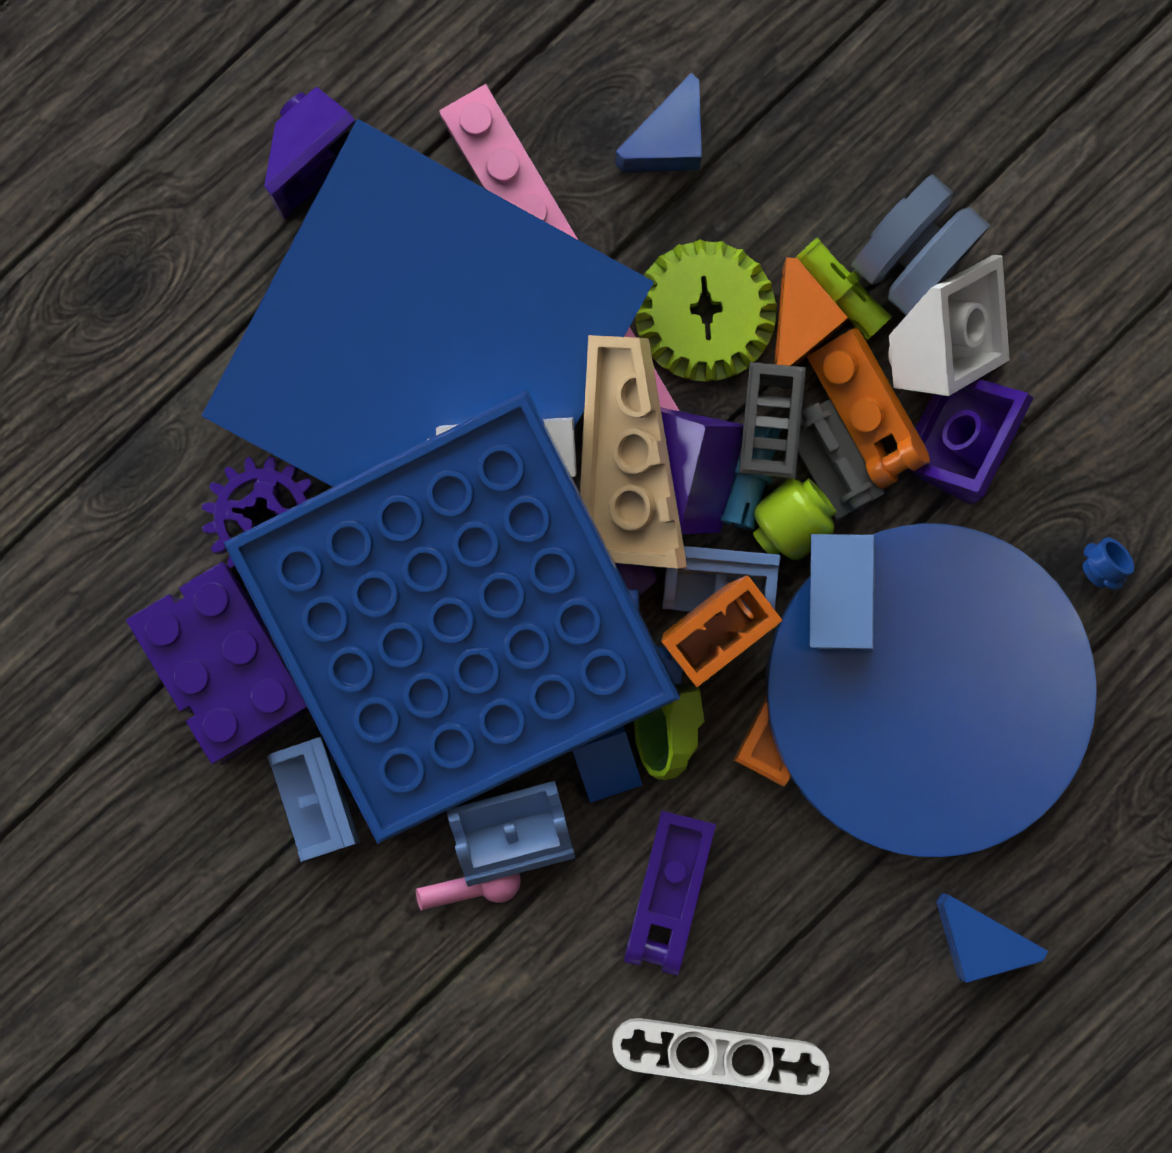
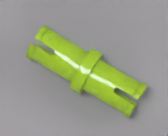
M818 237L796 256L844 312L854 327L859 328L866 341L892 318L859 283L862 278L855 270L850 273L830 253Z

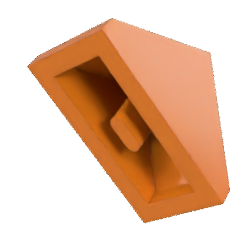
M786 257L781 276L774 364L797 366L844 326L848 317L798 258Z

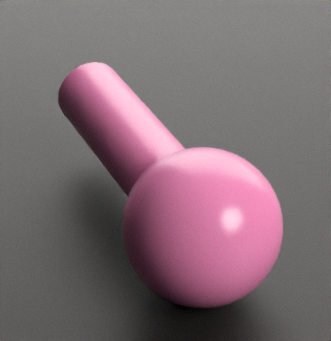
M520 873L469 887H467L465 877L416 888V898L420 910L483 896L491 902L501 903L510 900L516 895L520 888L521 877Z

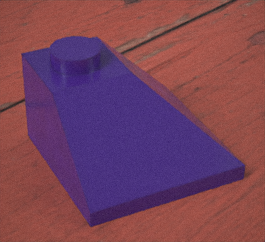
M317 86L307 95L301 92L293 96L282 107L279 113L281 118L275 123L264 187L277 211L284 219H287L322 187L356 122L347 110Z

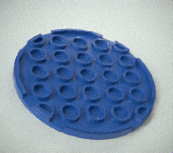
M924 523L880 531L873 534L875 537L874 651L810 648L811 575L794 594L781 617L783 621L778 624L774 633L765 677V683H767L768 722L773 742L781 762L784 763L804 798L828 821L852 837L877 848L918 857H949L984 850L1008 840L1038 820L1058 800L1078 770L1089 744L1096 710V675L1089 640L1076 610L1058 583L1038 563L1011 544L981 531L949 524Z

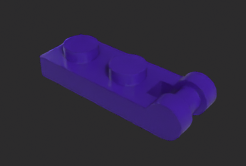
M661 810L624 956L625 963L640 966L641 961L662 966L661 972L678 976L716 824ZM651 924L672 929L668 944L647 939Z

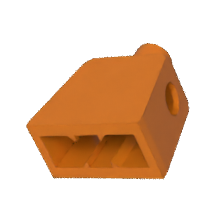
M746 575L720 588L664 632L661 642L695 687H698L783 620L751 578ZM742 600L748 605L752 613L746 608Z

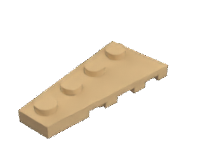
M588 335L580 495L614 563L676 569L687 568L649 339Z

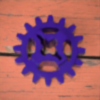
M268 456L263 469H258L257 464L251 457L245 458V472L241 474L230 466L226 467L224 470L229 482L225 486L212 482L209 486L218 495L216 503L202 504V510L214 515V521L202 527L203 532L207 535H218L220 538L213 544L211 550L216 555L227 552L224 542L232 538L227 522L240 525L244 532L257 526L255 522L241 513L252 514V512H261L263 504H267V508L275 515L289 510L279 501L280 485L286 487L293 494L297 505L309 500L305 495L312 490L314 484L309 478L295 483L294 480L298 473L297 467L289 464L280 473L278 472L277 460ZM255 483L254 490L240 501L232 500L242 488ZM229 556L227 565L236 570L237 568Z

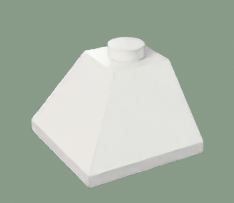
M991 255L931 287L889 335L890 347L888 352L889 362L892 366L893 388L950 396L1010 360L1003 258L1001 255Z

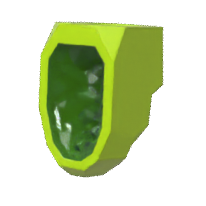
M676 685L681 695L680 699L634 720L635 742L642 764L648 773L657 779L667 780L678 777L686 770L688 759L698 747V728L704 723L699 686Z

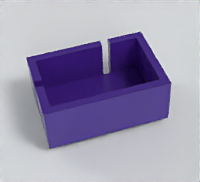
M223 562L179 587L184 596L183 599L168 594L126 619L127 624L179 711L194 712L195 715L186 720V723L210 763L219 765L309 712L261 615L234 570Z

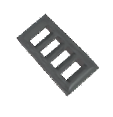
M750 362L739 474L795 479L806 367ZM759 385L791 388L790 398L758 395ZM757 406L789 409V418L756 416ZM755 427L787 430V440L754 437ZM753 448L786 451L785 462L752 459Z

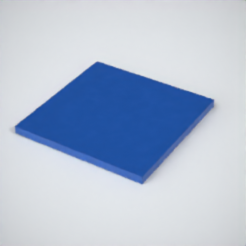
M357 119L201 416L332 487L427 441V439L435 437L437 427L461 424L526 390L529 391L542 419L573 417L575 428L585 409L588 335L624 337L654 281Z
M528 390L224 542L377 844L680 699L681 695Z

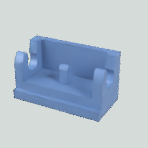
M811 534L810 648L874 651V535Z
M684 546L687 568L665 567L662 610L691 612L720 588L746 575L751 578L775 610L780 555ZM742 600L746 608L752 613L748 605Z
M323 737L312 739L267 756L301 862L360 843L333 756Z
M555 781L447 810L449 824L456 842L455 850L467 887L575 858Z

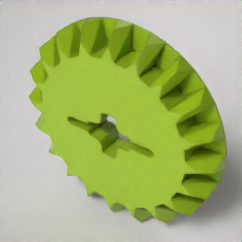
M701 239L689 244H678L674 249L664 255H660L655 263L645 272L644 276L654 281L635 316V323L639 337L649 339L652 358L667 371L693 381L709 382L723 380L747 369L750 362H755L766 349L775 328L777 303L773 293L772 282L768 280L760 263L751 259L743 249H736L723 241L707 242ZM701 281L705 282L707 296H710L711 304L720 305L722 310L713 315L712 323L709 326L710 340L706 339L705 324H702L700 315H691L690 307L698 306L700 296H702Z

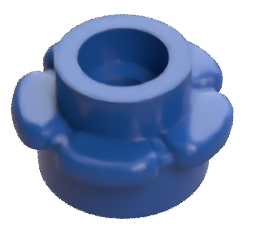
M1104 538L1097 545L1089 543L1084 548V555L1088 558L1083 562L1084 573L1094 585L1100 588L1108 587L1118 590L1123 587L1127 577L1134 572V562L1131 555L1115 539Z

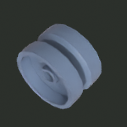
M933 174L927 177L907 199L904 197L886 215L870 235V241L851 264V267L871 285L882 282L901 264L905 270L890 287L888 300L906 316L931 287L946 279L991 226L972 208L968 207L959 210L942 228L938 227L936 223L951 205L953 192Z

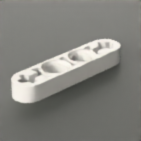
M643 1018L629 1019L621 1023L615 1030L612 1039L613 1053L617 1062L624 1068L634 1072L798 1095H807L819 1091L826 1083L829 1075V1063L824 1053L814 1044L800 1040ZM640 1029L644 1031L646 1041L662 1044L661 1032L673 1033L667 1046L669 1064H657L661 1056L660 1052L649 1050L642 1052L640 1060L631 1059L629 1049L621 1047L622 1039L632 1038L634 1030ZM687 1037L701 1038L708 1046L709 1054L707 1060L697 1068L683 1066L676 1056L679 1043ZM751 1044L757 1046L763 1053L764 1062L762 1068L752 1076L741 1075L732 1066L733 1053L742 1045ZM772 1048H783L779 1058L781 1061L798 1062L801 1053H809L811 1063L818 1066L817 1074H808L805 1083H798L797 1076L793 1071L778 1069L779 1080H768L774 1066Z

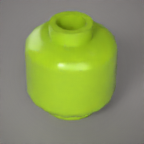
M787 479L756 505L754 516L759 528L753 532V535L768 554L778 555L781 552L789 559L801 560L811 553V534L833 533L834 523L831 517L837 511L828 497L812 480L808 479L802 483L795 479Z

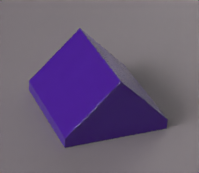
M981 379L975 380L950 396L933 394L916 427V431L929 453L930 462L916 471L908 468L905 472L970 505L974 504L984 497L1033 397L1029 393Z
M660 407L681 533H719L723 524L721 517L724 514L742 447L744 424Z

